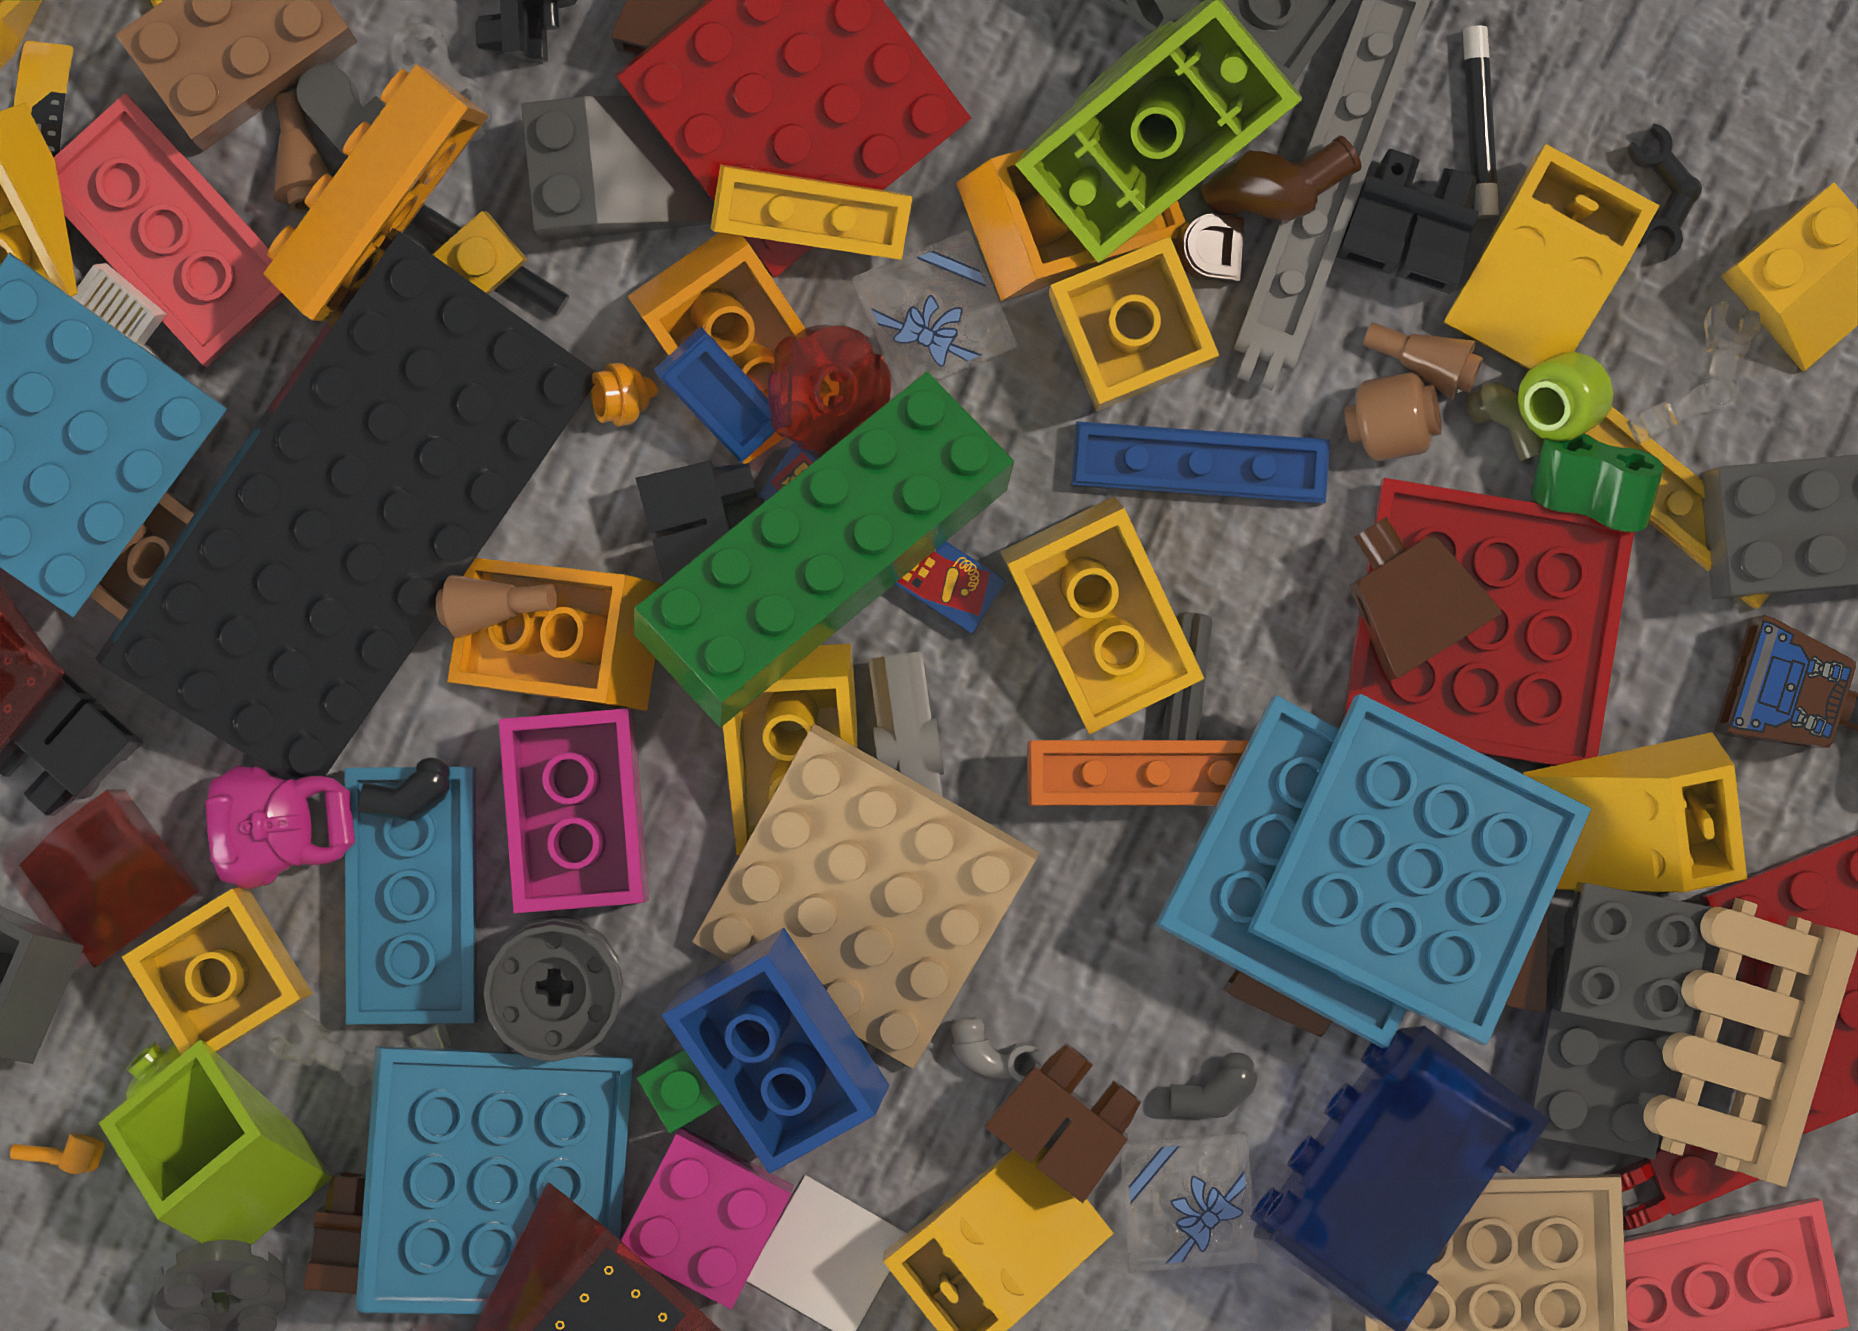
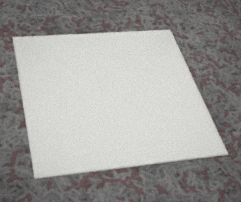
M805 1175L764 1246L747 1282L832 1331H856L890 1272L883 1262L884 1251L903 1237L906 1232Z

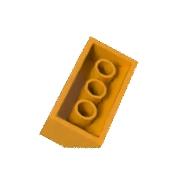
M415 64L410 73L405 69H401L391 79L380 98L386 106L372 125L364 121L354 130L342 149V152L348 156L334 177L326 173L316 182L304 202L310 210L296 229L291 225L285 227L267 251L266 255L272 259V262L263 274L301 313L312 321H328L391 229L394 228L401 233L405 231L489 116L423 66Z

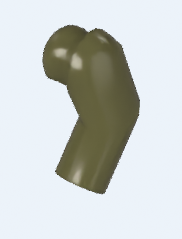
M1499 382L1484 383L1481 390H1474L1467 396L1466 409L1471 419L1476 423L1488 422L1492 419L1508 427L1519 461L1540 455L1544 439L1530 430L1523 420L1517 400L1519 392Z

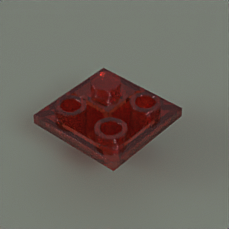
M107 789L54 828L19 865L72 939L84 946L82 952L94 968L100 966L200 892L125 789Z

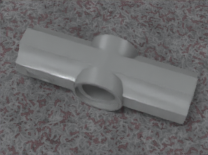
M922 651L868 659L877 726H873L877 760L942 796L940 775L944 774L937 720L936 718H931L928 698L930 694Z

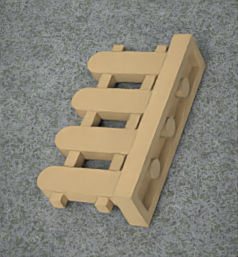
M1735 898L1732 910L1714 907L1708 910L1701 920L1700 931L1703 939L1708 944L1719 947L1720 951L1713 973L1700 969L1694 970L1685 977L1682 983L1681 992L1685 1003L1692 1008L1701 1010V1014L1694 1035L1678 1032L1666 1040L1662 1051L1663 1060L1668 1068L1683 1074L1675 1098L1659 1095L1647 1103L1644 1110V1123L1651 1132L1663 1136L1660 1147L1662 1150L1682 1156L1686 1143L1718 1153L1715 1162L1717 1166L1736 1172L1739 1171L1763 1181L1787 1187L1858 950V936L1842 930L1814 924L1811 921L1790 915L1787 925L1784 927L1754 917L1758 904ZM1742 955L1774 965L1767 990L1735 980ZM1724 1018L1756 1027L1749 1052L1717 1043ZM1705 1080L1737 1090L1730 1115L1698 1105Z

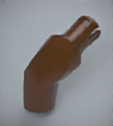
M1341 135L1299 163L1288 161L1280 155L1249 150L1208 175L1201 186L1202 196L1206 204L1217 214L1229 215L1249 211L1274 220L1290 221L1314 212L1316 209L1315 205L1318 202L1317 196L1350 174L1360 171L1362 168L1361 161L1352 144Z

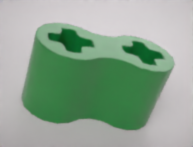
M1585 433L1569 441L1556 442L1545 438L1530 495L1534 501L1548 509L1585 515L1615 530L1637 532L1644 530L1648 526L1664 465L1652 454L1633 448L1610 446L1597 441Z

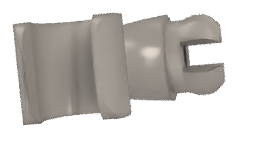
M979 1017L956 1019L952 1024L953 1042L950 1044L956 1057L965 1067L977 1074L990 1078H1014L1021 1082L1027 1073H1022L1015 1068L1014 1061L1016 1057L1023 1052H1036L1040 1050L1032 1042H1021L1012 1047L1007 1055H1003L992 1048L989 1039H985L984 1023Z

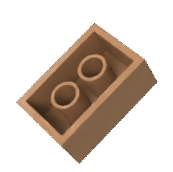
M164 0L116 34V37L190 139L203 152L273 103L277 95L288 92L297 86L299 79L306 70L315 65L328 64L358 42L329 0Z

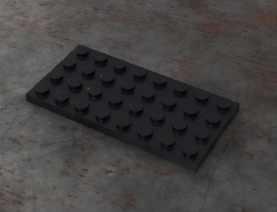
M392 228L95 659L104 668L285 779L296 780L308 776L325 777L437 615L436 596L438 591L444 587L448 576H463L596 384H592V374L596 371L403 233Z

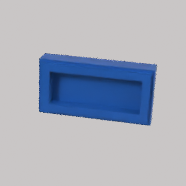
M702 326L654 369L658 377L740 463L748 458L788 421L783 413Z

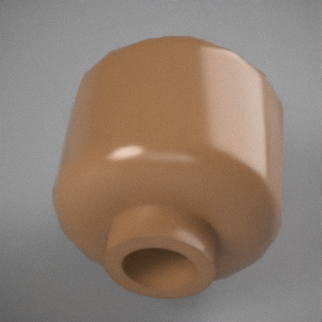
M1408 372L1365 380L1357 388L1356 404L1345 406V421L1350 442H1362L1366 453L1375 461L1423 454L1430 448L1433 436L1442 434L1441 413L1435 387L1433 384L1424 386L1421 378L1415 373Z

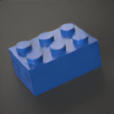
M785 928L780 929L680 987L662 1014L672 1032L769 1174L875 1116L890 1086Z

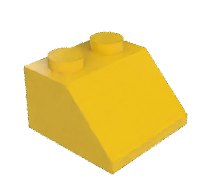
M1835 182L1815 194L1720 276L1802 372L1807 370L1858 326V209Z

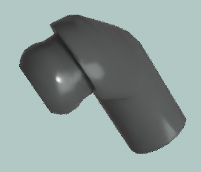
M1230 1053L1221 1059L1220 1073L1207 1085L1170 1084L1169 1116L1211 1118L1228 1116L1254 1092L1257 1075L1253 1072L1254 1063L1252 1059L1243 1053Z

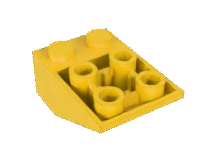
M1545 144L1530 161L1443 324L1528 370L1557 354L1575 351L1629 263L1660 205Z
M1712 732L1523 772V775L1592 808L1556 889L1575 890L1577 882L1625 891L1689 892L1747 879L1735 765Z
M1046 1146L1042 1148L1032 1163L1012 1149L884 1251V1264L937 1331H1007L1114 1234L1088 1199L1082 1204L1036 1168L1038 1159L1047 1149Z

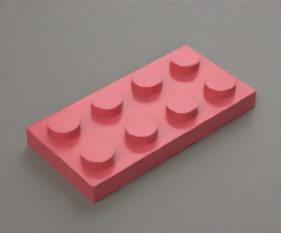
M126 93L118 98L54 157L64 215L117 273L167 313L162 322L203 366L208 368L286 297L263 274L272 262V259L266 255L269 247Z
M1814 1197L1624 1238L1628 1331H1832L1850 1327L1823 1202L1819 1198Z

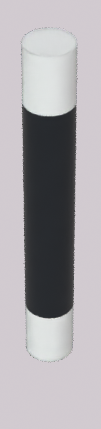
M1470 26L1463 28L1462 34L1471 175L1477 177L1473 210L1479 211L1477 219H1486L1499 216L1488 27Z

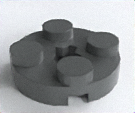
M236 1240L208 1241L203 1244L199 1243L189 1246L176 1254V1265L169 1268L165 1274L162 1265L154 1278V1307L156 1315L161 1323L172 1331H274L277 1327V1316L283 1310L286 1303L285 1271L279 1259L270 1252H268V1261L260 1256L252 1255L251 1244ZM225 1289V1292H220V1293L212 1292V1291H215V1290Z

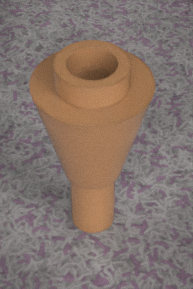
M284 92L275 97L281 134L278 141L273 197L277 202L288 204L290 210L309 211L310 208L304 204L307 195L324 174L328 173L331 175L311 132L306 128L304 112L298 102L297 92Z
M1374 322L1370 324L1363 342L1365 347L1399 359L1403 366L1417 374L1430 385L1433 384L1438 391L1451 400L1455 398L1459 389L1467 393L1471 391L1483 361V357L1473 354L1476 346V341L1420 334L1408 336Z
M459 575L448 576L444 587L438 591L436 596L438 619L455 638L467 636L516 617L518 613L554 610L557 605V594L552 584L515 587L511 584Z

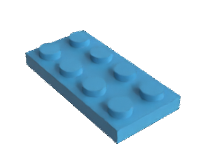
M416 767L345 768V787L351 793L355 843L345 853L346 1025L477 1022L476 767H449L451 772L448 780L450 789L445 800L423 818L416 821L359 813V799L364 782L398 787L410 775L416 772Z

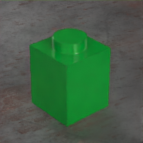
M684 1048L646 1069L637 1077L669 1134L721 1104Z

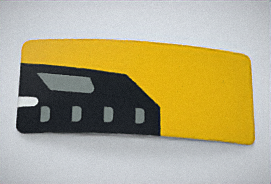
M25 41L17 77L14 106L26 103L50 152L55 157L60 152L65 99L74 49L70 45Z

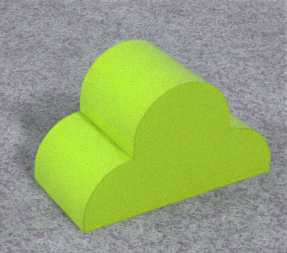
M1204 0L1175 23L1169 21L1151 32L1115 61L1079 96L1071 109L1055 121L1024 151L1015 165L1097 262L1100 263L1301 102L1302 96L1223 0Z

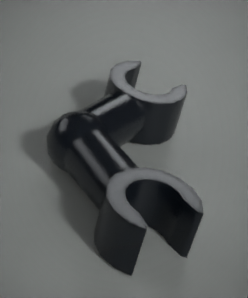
M1653 124L1650 127V132L1660 143V154L1657 156L1645 155L1639 146L1631 142L1628 145V155L1637 166L1646 169L1652 168L1672 191L1658 218L1650 222L1638 244L1639 248L1642 247L1649 239L1653 230L1660 229L1665 231L1671 238L1670 248L1664 257V261L1672 258L1681 248L1683 242L1681 227L1693 204L1701 196L1702 186L1700 181L1692 176L1672 153V137L1668 130L1661 125Z

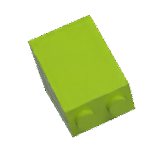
M202 1040L197 1041L99 1122V1125L156 1218L202 1244L216 1240H236L252 1245L332 1179L331 1174L303 1131Z

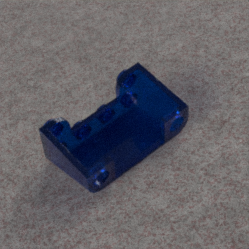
M1426 1026L1398 1029L1388 1048H1381L1372 1042L1369 1044L1361 1057V1062L1367 1067L1353 1086L1345 1083L1334 1094L1324 1111V1114L1330 1118L1316 1139L1308 1135L1298 1145L1287 1164L1293 1170L1291 1175L1279 1191L1274 1187L1269 1189L1257 1203L1250 1216V1219L1257 1223L1253 1232L1254 1238L1387 1331H1405L1439 1283L1438 1280L1427 1273L1429 1268L1494 1174H1514L1550 1122V1119Z

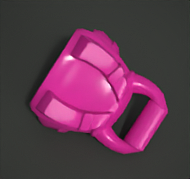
M236 766L210 782L208 797L205 800L210 860L214 863L216 873L223 882L232 883L244 889H255L262 885L266 886L273 883L279 874L293 866H302L303 864L323 865L342 858L355 843L350 790L333 778L308 776L296 780H283L269 775L265 769L259 767ZM319 792H325L330 847H319L311 844L312 819L307 798Z

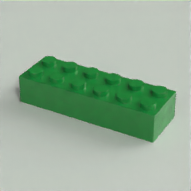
M926 371L634 607V635L721 728L1004 494L1008 489L1014 460L941 384Z

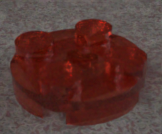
M821 324L805 328L796 336L785 337L778 343L775 348L774 363L768 381V401L772 414L771 422L778 435L790 439L800 448L825 454L890 401L891 381L888 366L882 354L874 353L871 345L864 340L869 339L854 328ZM829 374L831 381L839 383L838 395L830 396L828 406H825L823 397H820V386L825 376Z

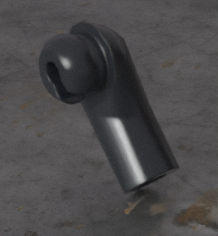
M428 757L419 761L416 765V772L410 775L398 787L364 782L359 799V813L406 821H416L423 818L445 800L449 792L450 783L448 780L451 772L448 765L441 759Z

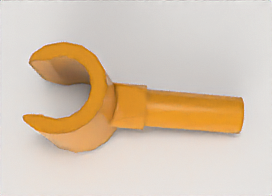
M71 1132L64 1150L56 1147L13 1144L10 1149V1158L12 1160L50 1163V1165H56L59 1169L70 1174L88 1173L98 1168L105 1149V1143L88 1135Z

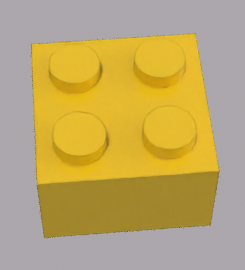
M1170 236L1050 285L1048 297L1096 412L1211 366L1219 357L1215 343Z
M240 887L230 889L122 956L123 961L181 1055L199 1040L207 1043L216 1053H220L313 995V992L251 891Z

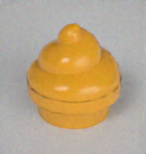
M624 363L607 364L604 371L592 374V384H596L590 391V398L595 416L601 423L612 421L617 427L635 423L640 413L648 408L650 399L654 398L659 392L658 386L653 380L642 376L636 368L626 366Z

